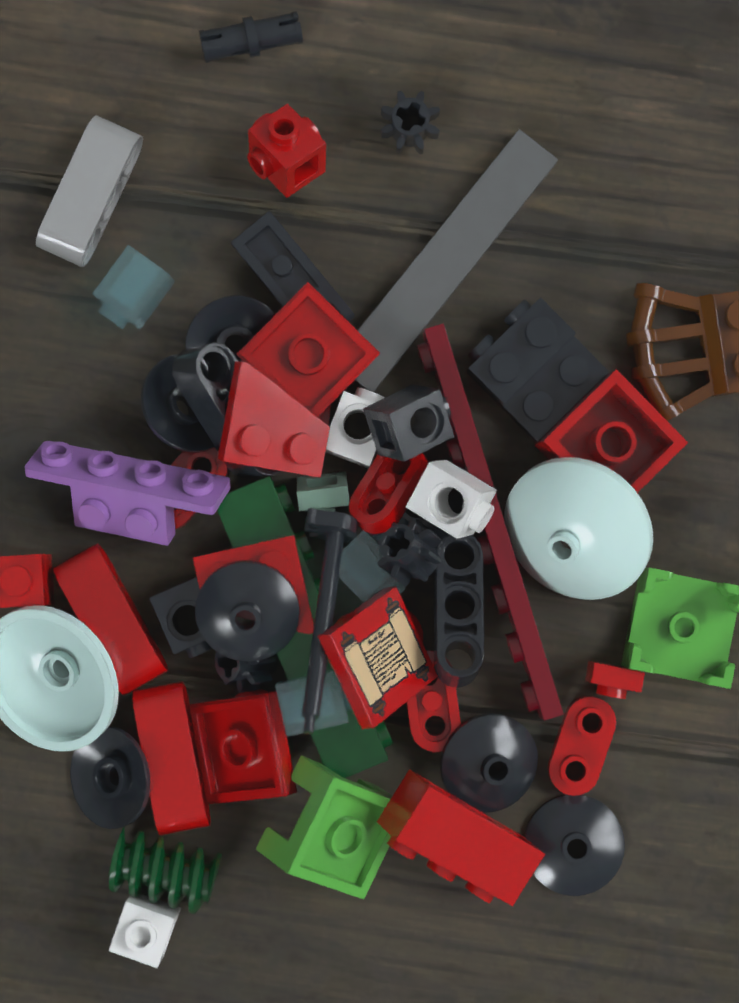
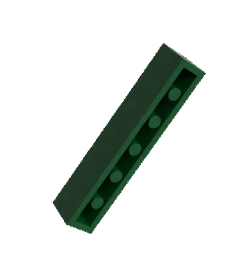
M268 476L228 493L217 511L233 548L295 535L314 621L321 577L314 579L307 560L314 558L315 555L304 529L295 533L287 514L296 510L285 483L275 486L273 479ZM296 631L291 641L277 655L302 712L313 633L305 634ZM328 659L320 718L315 720L314 733L311 736L323 765L339 776L347 778L388 761V754L385 748L393 745V741L384 720L374 728L361 729Z

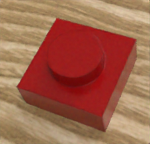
M588 661L585 680L597 684L596 694L626 699L628 690L642 692L645 672Z

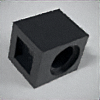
M412 384L363 408L377 453L380 456L405 462L454 437L449 421L451 417L450 407L441 394L440 389ZM415 412V422L413 427L411 428L410 421L413 413Z
M197 577L150 597L173 654L186 650L189 658L213 649L205 641L200 631L193 635L186 634L177 625V614L180 609L186 605L196 606V600L200 591Z

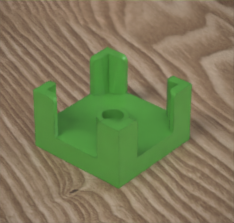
M645 568L637 581L621 666L731 689L735 664L728 662L737 612L739 613V585L717 583L673 574L674 572L655 568Z
M300 756L291 779L311 793L289 840L268 827L265 829L256 850L287 874L365 899L389 848L387 842L391 836L376 821L392 798V795L373 783L360 778L357 783L339 776L323 764Z

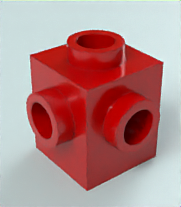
M288 103L274 113L262 115L248 129L249 153L247 154V159L251 168L261 179L268 178L286 198L326 172V142L321 138L315 124L308 117H301Z

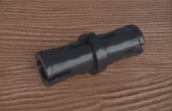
M297 11L253 20V17L249 16L242 18V23L199 30L205 63L248 53L249 57L253 58L260 56V51L292 44H302V29L300 22H298L299 16Z

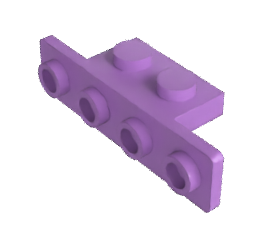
M44 441L25 465V474L29 478L71 487L75 526L166 546L169 545L176 534L174 508L213 515L230 490V478L226 476L211 474L204 470H191L166 465L153 460L146 461L117 455L109 451H97L72 446L64 442Z

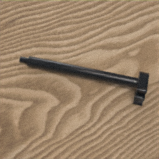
M313 508L308 509L305 519L304 531L308 532L307 539L325 540L326 542L301 716L305 718L303 732L307 734L314 733L315 720L320 718L328 661L318 636L333 624L343 544L356 538L358 526L357 519L351 515Z

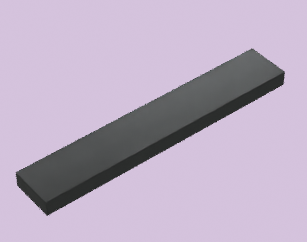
M520 129L358 330L380 352L375 361L355 380L364 389L371 392L376 391L557 164L558 159Z

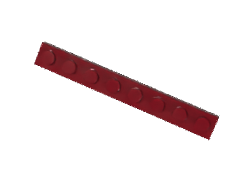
M444 323L426 328L423 332L425 343L418 344L417 350L425 374L434 372L438 388L450 407L451 417L449 421L454 439L446 441L451 462L494 488ZM495 493L490 503L495 507L493 515L482 530L483 535L476 537L482 548L483 565L493 564L498 584L490 586L498 614L508 613L513 632L505 634L514 663L523 662L528 681L520 683L529 712L537 710L539 717L545 721L564 714Z

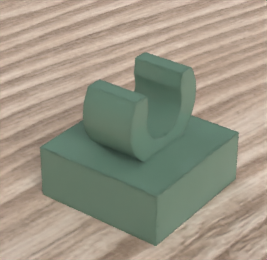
M346 471L321 474V478L313 476L297 477L299 511L313 508L336 512L335 507L348 506L350 502Z

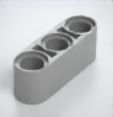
M97 115L91 119L41 223L36 237L37 247L80 267L87 265L136 164L142 148L143 136Z

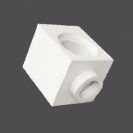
M358 387L354 395L343 391L330 426L325 452L369 469L377 451L372 435L370 434L364 439L351 438L344 430V423L351 414L364 413L363 408L384 397Z
M448 460L434 461L428 463L406 508L459 539L473 535L475 531L480 533L486 527L495 509L490 503L497 490ZM452 488L457 489L464 499V507L460 514L453 512L448 504V495Z
M141 893L136 898L129 897L125 902L109 951L158 968L165 955L181 908H170L169 903L161 900L157 903H151L149 896Z

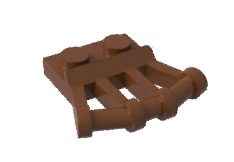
M636 283L633 296L638 300L631 331L626 334L628 347H633L636 367L631 368L633 381H638L650 404L669 421L709 397L739 393V291L696 297L666 290L652 284ZM657 304L696 314L697 323L652 329ZM699 338L702 358L663 364L655 363L653 344ZM705 372L706 385L673 403L659 378Z

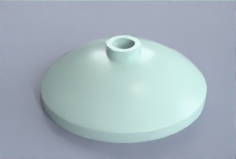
M562 457L544 461L529 469L518 480L506 502L504 522L518 562L539 583L564 596L583 600H595L619 594L639 578L650 559L653 547V529L645 504L625 479L599 463L573 457ZM560 541L568 543L571 549L566 548Z
M25 606L15 609L0 618V719L22 739L35 746L52 751H72L85 747L96 740L112 722L116 713L119 696L115 668L101 641L77 618L52 607Z

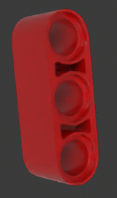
M99 543L53 567L55 577L78 620L97 636L107 650L117 675L118 690L122 695L130 693L168 671L167 663L108 555Z
M181 681L134 690L132 693L133 708L140 746L146 757L150 772L149 794L158 834L162 836L211 826L210 808L206 802L189 710L190 702L185 683Z

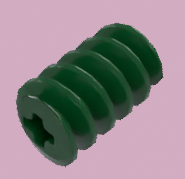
M123 827L111 860L108 875L109 889L111 892L116 893L125 881L128 880L129 895L136 898L144 887L148 886L149 901L151 903H157L164 892L168 891L169 907L173 909L177 908L186 896L188 897L189 913L196 914L204 902L209 903L222 853L217 852L207 865L204 864L203 848L197 847L191 857L186 859L184 858L183 842L178 841L168 854L165 853L164 837L158 836L149 849L145 847L144 831L139 830L133 840L128 843L125 842V827Z

